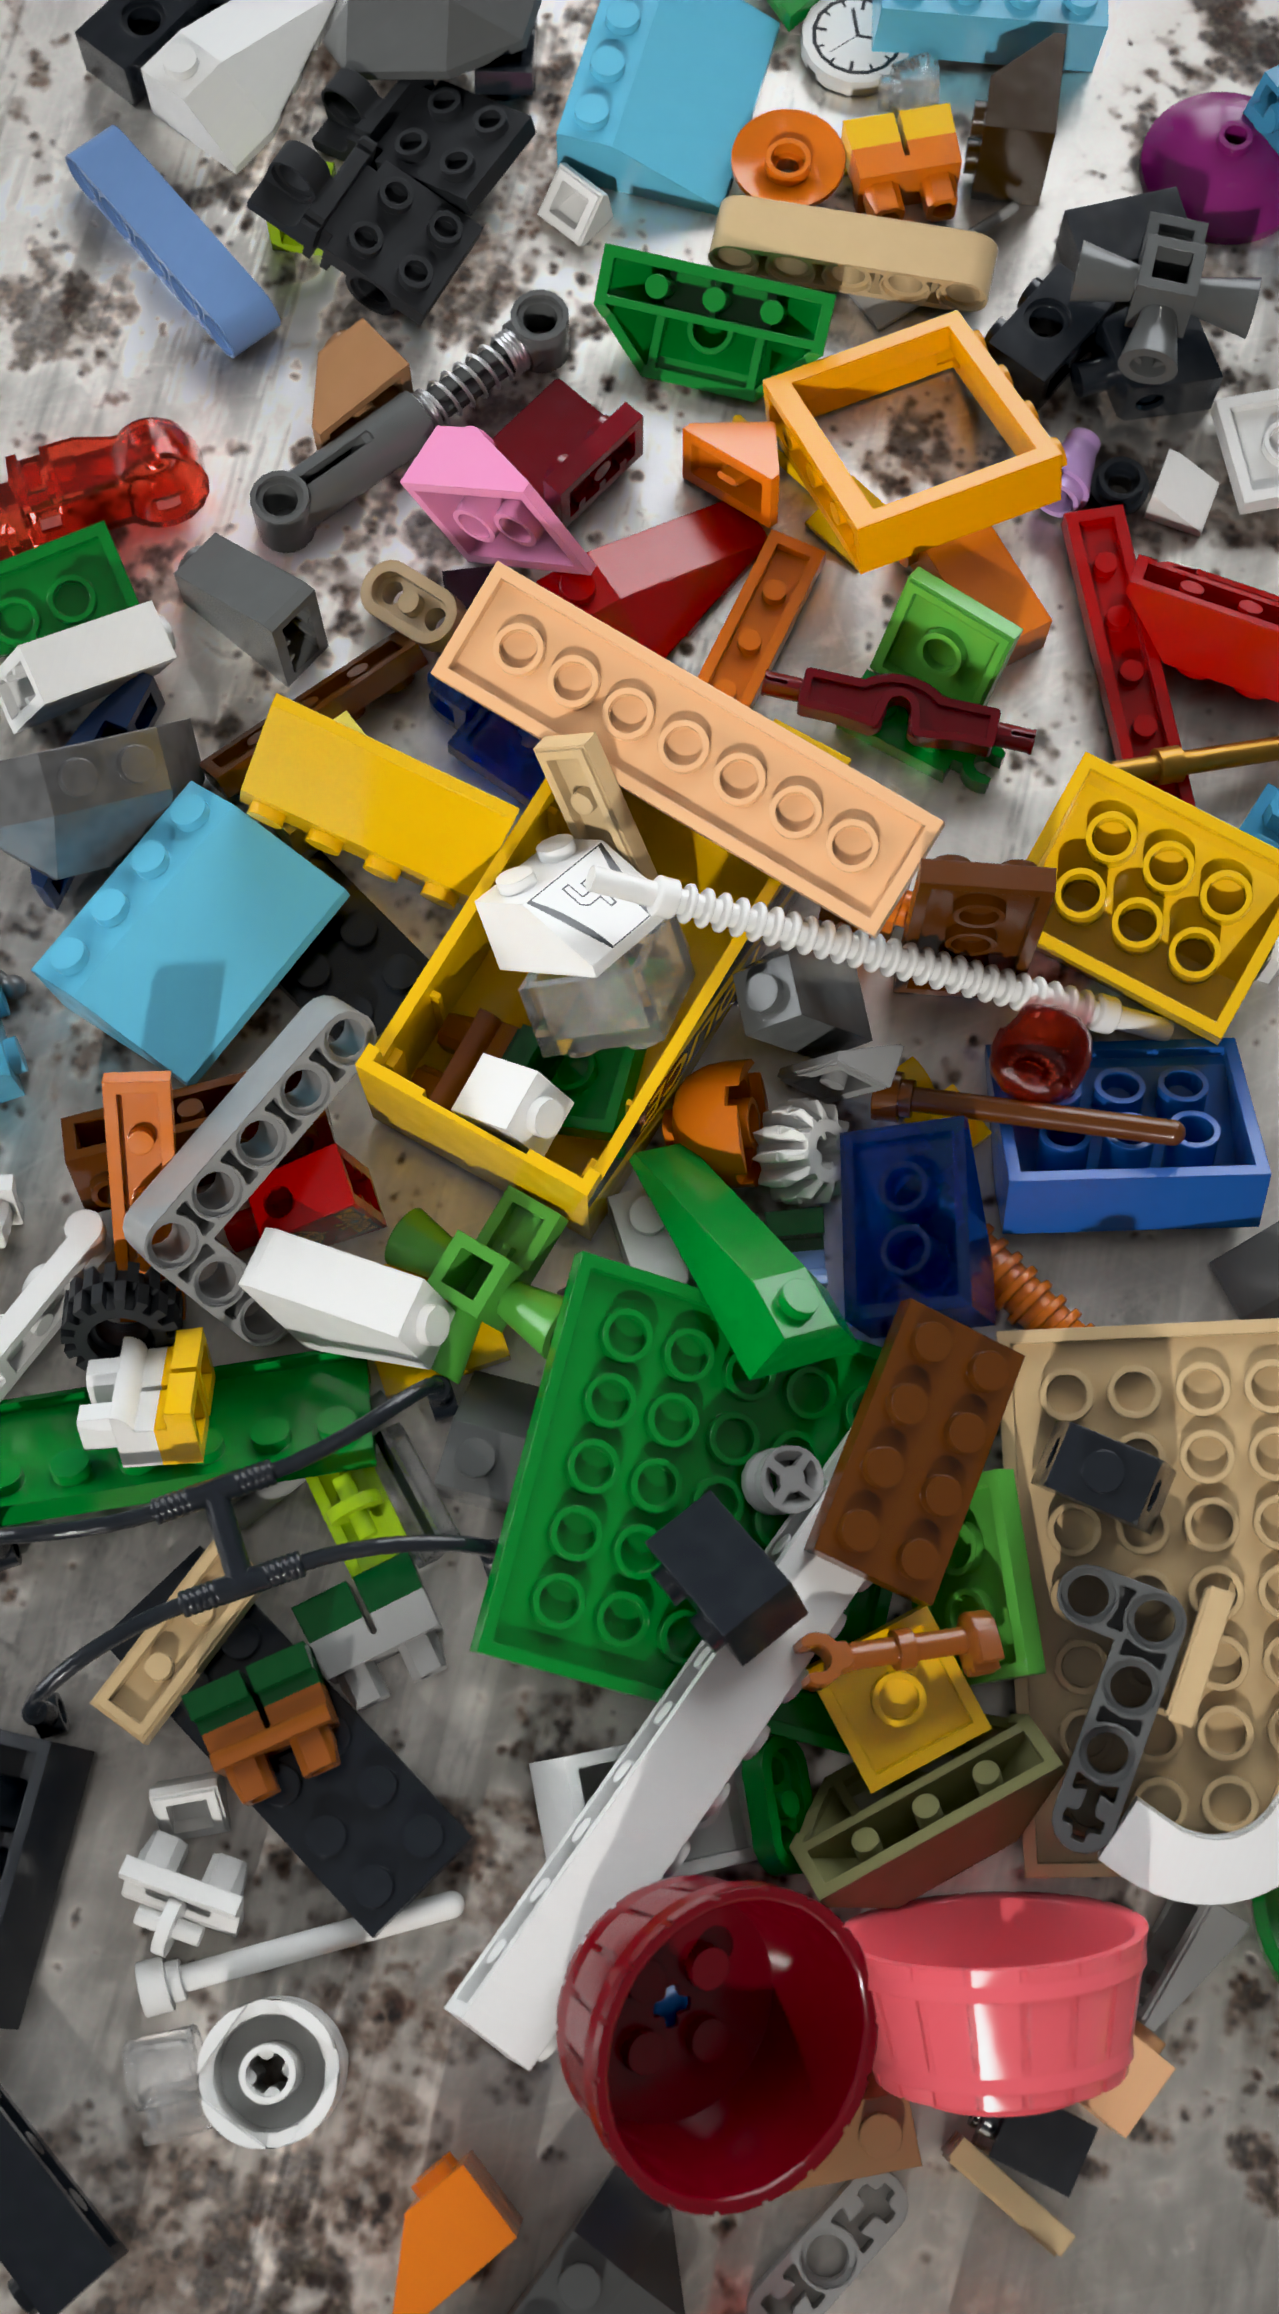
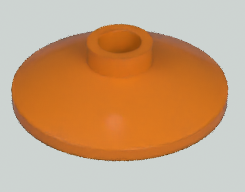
M777 109L753 118L738 133L731 153V168L734 179L746 196L809 206H817L835 192L843 178L846 161L842 140L835 129L819 116L798 109ZM786 169H787V170H791V171H793V172H791V173H786V172H782L781 170H786Z

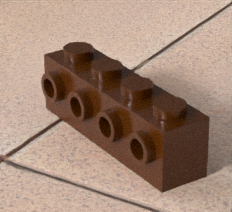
M302 1070L296 1071L288 1078L285 1084V1093L291 1092L298 1086L301 1081ZM247 1071L173 1090L177 1152ZM328 1106L277 1166L288 1164L336 1143ZM104 1108L61 1118L65 1163L84 1209H90L97 1213L110 1210L111 1199ZM259 1120L252 1122L244 1129L241 1134L240 1144L248 1142L255 1136L258 1131ZM216 1172L204 1176L197 1187L213 1183Z

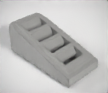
M1168 1899L1148 1934L1147 1965L1142 1973L1136 2019L1155 2032L1238 1944L1251 1924L1220 1904H1189Z

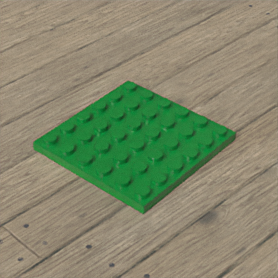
M586 1251L576 1253L572 1262L470 1652L658 1703L702 1638L689 1621L698 1612L687 1599H684L675 1606L651 1576L650 1572L657 1568L659 1564L645 1544V1541L711 1490L761 1549L765 1551L790 1514L778 1516L765 1515L754 1510L746 1501L741 1488V1474L746 1462L755 1453L764 1449L792 1445L800 1446L810 1451L819 1461L822 1469L854 1422L882 1347L856 1339L859 1346L851 1353L749 1381L699 1288ZM770 1473V1476L772 1477V1483L774 1486L772 1491L775 1492L778 1487L776 1484V1476ZM874 1583L866 1590L857 1592L843 1612L847 1616V1620L835 1640L850 1643L886 1624L893 1592ZM814 1654L807 1665L821 1659L818 1654ZM801 1689L792 1700L785 1704L781 1703L766 1724L770 1727V1735L780 1736L792 1741L850 1756L817 1691L811 1692Z

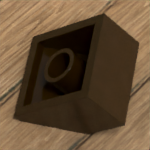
M1053 33L992 74L986 100L975 99L970 137L967 139L963 173L973 174L971 199L1005 203L1016 201L1022 205L1039 206L1056 135L1066 34Z

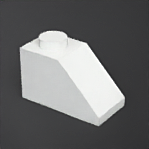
M483 1053L451 1111L527 1154L529 1149H532L545 1156L574 1102L539 1071Z

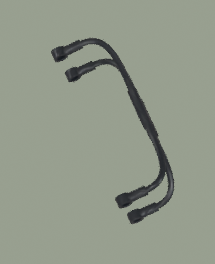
M434 1375L423 1379L341 1430L297 1453L272 1463L270 1459H266L158 1496L157 1498L150 1499V1505L82 1520L0 1527L1 1572L22 1564L18 1543L86 1537L128 1529L153 1521L160 1525L205 1509L225 1574L212 1581L179 1591L177 1598L159 1604L128 1619L69 1656L48 1673L29 1693L21 1711L23 1720L28 1725L35 1727L41 1739L68 1731L69 1720L62 1698L55 1691L95 1659L133 1636L166 1620L182 1614L188 1618L212 1608L283 1585L286 1582L289 1583L303 1578L308 1570L351 1559L384 1554L456 1552L479 1555L489 1579L499 1538L487 1540L472 1536L447 1534L401 1535L353 1541L321 1548L301 1555L299 1551H294L279 1558L251 1566L231 1501L248 1495L251 1492L253 1493L257 1490L276 1485L278 1478L303 1469L342 1449L425 1397L429 1400L436 1422L454 1416L458 1409V1403L450 1380L441 1375Z

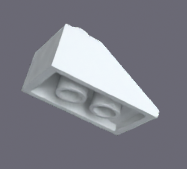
M628 1744L529 1763L546 1861ZM742 1761L728 1780L731 1789L723 1805L711 1817L707 1819L702 1818L687 1840L691 1844V1848L683 1864L670 1877H662L661 1880L676 1876L700 1874L757 1860L752 1846V1834L742 1779Z

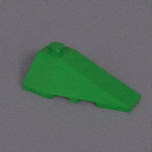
M679 1143L636 1152L631 1156L629 1161L749 1381L851 1353L859 1346L828 1290L699 1155Z

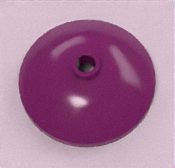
M1216 91L1200 93L1180 100L1166 109L1154 121L1146 134L1141 149L1139 176L1143 192L1148 193L1177 187L1187 219L1209 223L1206 243L1218 245L1246 244L1261 240L1279 230V155L1243 114L1252 97L1246 94Z

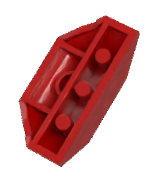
M1139 554L1125 592L1163 663L1176 667L1180 673L1189 678L1198 680L1208 678L1234 687L1238 693L1252 699L1267 698L1279 703V596L1198 568L1170 561L1157 562V559Z

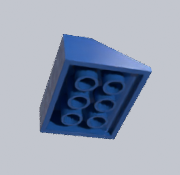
M1205 1038L1170 1039L1169 1041L1130 1040L985 1045L988 1096L1173 1119L1180 1121L1186 1129L1185 1139L1178 1145L1170 1146L990 1122L994 1188L1002 1234L1259 1227L1272 1173L1235 1038H1222L1219 1045Z

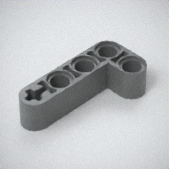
M1089 1564L1076 1566L1064 1574L1057 1590L1059 1608L1068 1620L1078 1626L1112 1638L1113 1642L1055 1801L1052 1816L1054 1833L1061 1844L1073 1852L1083 1854L1097 1852L1109 1843L1115 1832L1180 1650L1187 1625L1185 1610L1174 1596L1116 1572ZM1081 1576H1096L1107 1586L1109 1592L1108 1604L1098 1615H1081L1069 1603V1588L1073 1581ZM1147 1601H1161L1173 1612L1174 1628L1170 1635L1163 1640H1146L1135 1629V1612L1139 1606ZM1128 1666L1138 1667L1150 1677L1151 1693L1142 1704L1126 1706L1118 1702L1112 1695L1110 1689L1111 1679L1121 1668ZM1106 1732L1116 1734L1122 1738L1128 1748V1756L1124 1765L1110 1772L1099 1770L1093 1766L1087 1755V1746L1091 1739L1098 1734ZM1077 1772H1081L1086 1778L1097 1785L1118 1787L1114 1798H1110L1105 1792L1100 1791L1095 1805V1817L1103 1821L1104 1824L1101 1829L1089 1827L1085 1836L1073 1833V1820L1063 1815L1067 1807L1079 1809L1087 1792L1088 1785L1074 1784L1073 1781Z

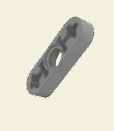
M892 2172L847 2180L755 2283L747 2298L746 2313L767 2314L762 2300L768 2294H771L778 2300L784 2298L795 2286L794 2279L785 2275L784 2272L792 2264H796L803 2280L813 2289L822 2292V2294L815 2302L811 2303L803 2290L790 2307L792 2314H825L905 2221L908 2212V2197L904 2186ZM885 2183L892 2189L886 2197V2201L892 2210L884 2219L878 2214L872 2213L858 2227L861 2233L870 2237L867 2243L862 2248H859L849 2230L842 2224L833 2221L832 2218L840 2209H843L851 2222L864 2205L858 2194L861 2187L868 2184L871 2188L877 2190ZM821 2235L836 2236L844 2242L847 2248V2262L840 2273L832 2277H822L815 2274L807 2264V2250L812 2241Z

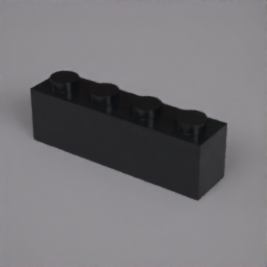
M0 2084V2262L12 2276L7 2284L13 2298L26 2313L60 2314L129 2251Z

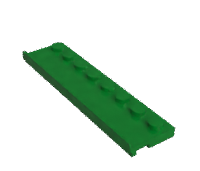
M308 1351L213 1366L216 1378L211 1413L208 1416L209 1427L203 1463L123 1468L118 1448L85 1451L77 1428V1416L80 1405L91 1404L87 1387L2 1400L0 1402V1527L150 1503L152 1498H157L158 1496L239 1468H244L266 1459H270L272 1463L297 1453L334 1434L373 1410L370 1391L371 1374L368 1359ZM375 1429L331 1455L303 1469L278 1478L277 1482L377 1467Z

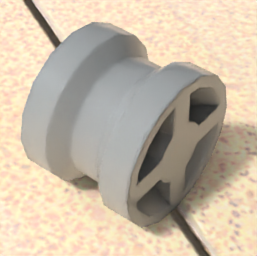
M785 1445L778 1448H767L755 1453L746 1462L741 1474V1488L746 1501L758 1512L777 1516L798 1514L810 1509L819 1500L823 1489V1471L815 1456L800 1446ZM770 1473L776 1476V1484L778 1487L775 1492L772 1491L774 1486L772 1483V1477L770 1476Z

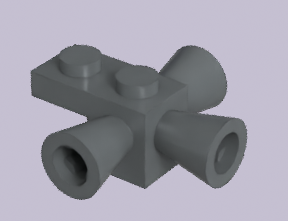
M1151 211L1145 229L1138 264L1090 242L1083 241L1069 302H1129L1124 326L1131 327L1133 330L1118 359V368L1124 376L1135 382L1155 385L1169 382L1175 378L1178 373L1177 337L1183 338L1191 315L1243 339L1247 337L1255 313L1262 278L1202 277L1208 245L1204 244L1209 223Z

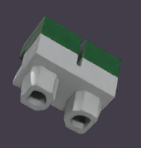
M409 1552L400 1553L352 1577L377 1629L375 1634L366 1619L354 1588L347 1581L291 1608L328 1681L335 1685L339 1683L343 1693L359 1712L391 1696L377 1666L378 1663L400 1653L415 1683L423 1681L447 1668L442 1643L437 1635L444 1630Z

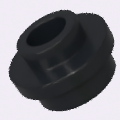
M1124 456L1113 457L1100 464L1094 470L1090 498L1097 508L1123 504L1125 515H1129L1139 510L1145 503L1149 492V481L1143 467L1136 460ZM1112 485H1119L1123 487L1127 491V493H1117L1111 490L1109 487Z

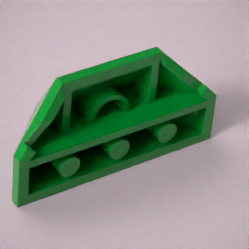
M605 243L593 304L602 318L605 319L641 377L756 402L764 396L762 380L809 364L824 356L837 295Z

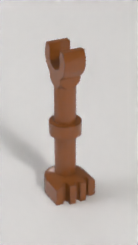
M986 1609L961 1613L955 1628L913 1633L909 1627L889 1630L885 1638L850 1643L836 1641L828 1634L814 1632L808 1633L793 1645L795 1654L813 1652L818 1654L824 1663L823 1672L810 1673L801 1680L802 1689L811 1692L823 1690L834 1682L839 1675L853 1670L891 1665L895 1671L916 1668L918 1661L959 1655L963 1672L969 1678L995 1673V1670L1001 1668L999 1661L1005 1658L996 1622L992 1614Z

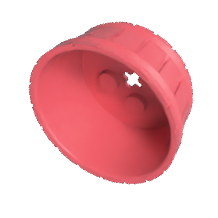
M996 1891L917 1898L899 1908L871 1909L848 1920L849 1922H844L843 1927L850 1929L865 1955L868 1971V1990L872 1991L877 2016L875 2024L878 2025L877 2049L872 2071L874 2072L876 2082L890 2094L899 2098H905L907 2101L959 2115L1018 2117L1052 2112L1077 2102L1097 2097L1102 2092L1106 2093L1116 2088L1127 2077L1129 2065L1134 2058L1133 2036L1142 1973L1147 1965L1149 1924L1138 1912H1133L1132 1909L1116 1903L1104 1902L1100 1899L1084 1896L1060 1895L1059 1893Z

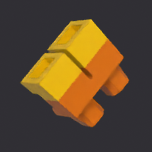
M950 103L899 111L897 124L894 112L843 121L841 140L846 157L844 176L849 175L855 213H866L867 215L904 220V206L922 203L925 218L931 222L949 220L955 216L962 158Z

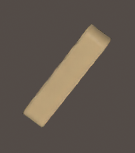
M733 195L721 201L708 258L715 268L791 285L951 311L975 312L983 309L988 302L998 255V246L992 238L974 231L746 195Z

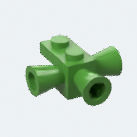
M508 1185L476 1240L460 1230H457L454 1237H452L421 1208L412 1209L402 1217L388 1239L385 1248L386 1263L427 1277V1282L456 1311L450 1324L448 1336L442 1343L431 1367L432 1370L460 1385L482 1322L500 1332H503L508 1324L544 1359H547L563 1296L531 1286V1283L569 1222L568 1219L511 1185Z

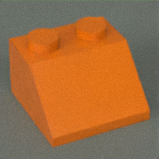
M470 2150L459 2161H457L451 2151H448L425 2170L411 2186V2189L416 2194V2198L404 2215L392 2314H429L518 2237L523 2222L522 2216L473 2150Z

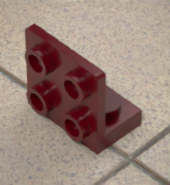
M555 379L492 439L496 448L529 481L567 528L643 455V415L627 402L620 406L610 417L603 415L561 379Z

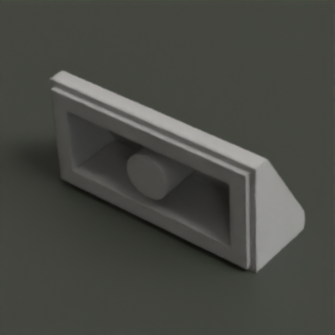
M894 1044L838 1051L782 1067L777 1077L781 1078L780 1081L829 1104L891 1087L904 1046Z

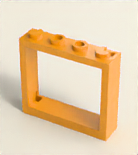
M958 310L762 380L766 420L775 421L776 438L779 446L860 574L1061 500L1062 467L1067 466V458L1060 440L1054 436L1049 437L1040 424L1039 416L1033 403L1030 400L1023 401L1013 386L1011 375L1006 366L1003 364L997 365L988 352L982 333L978 329L972 330ZM953 367L1016 457L873 509L814 418Z

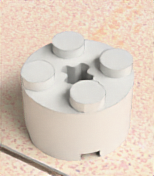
M269 1996L249 2002L230 2011L212 2028L202 2045L198 2057V2086L205 2116L222 2136L248 2149L280 2148L304 2139L329 2118L343 2095L348 2075L349 2054L341 2033L332 2019L323 2010L313 2003L292 1996ZM280 2055L285 2060L282 2072L288 2078L287 2083L279 2081L271 2087H267L261 2081L265 2076L266 2069L259 2061L261 2058L269 2060Z

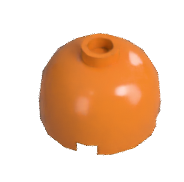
M752 1059L717 1062L701 1067L688 1075L676 1092L673 1109H666L662 1119L663 1137L666 1145L681 1143V1145L700 1156L730 1188L757 1187L760 1185L758 1184V1178L762 1169L759 1162L752 1160L757 1155V1147L759 1145L753 1136V1132L763 1128V1112L769 1111L761 1073H748L755 1063Z

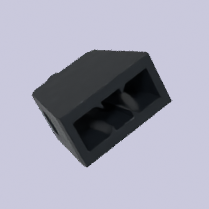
M1128 307L1104 318L1099 323L1091 349L1092 358L1074 362L1070 366L1071 383L1077 397L1083 398L1106 391L1116 416L1124 421L1211 409L1223 379V374L1199 318L1192 315L1189 318L1183 338L1177 337L1178 373L1175 378L1163 384L1151 385L1135 382L1124 376L1118 368V359L1133 330L1131 327L1124 326Z
M1056 1421L1031 1484L1151 1535L1177 1471L1165 1461L1079 1424L1071 1421Z

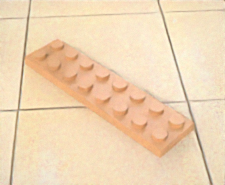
M499 561L495 563L430 672L438 680L539 740H542L544 736L596 732L620 788L875 939L918 871L921 858H926L945 826L944 821Z

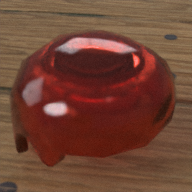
M1034 1003L1022 1007L1017 1016L1008 1025L1000 1027L990 1047L991 1054L988 1059L990 1074L1002 1091L1014 1099L1049 1104L1060 1103L1078 1089L1092 1061V1036L1080 1017L1059 1005Z

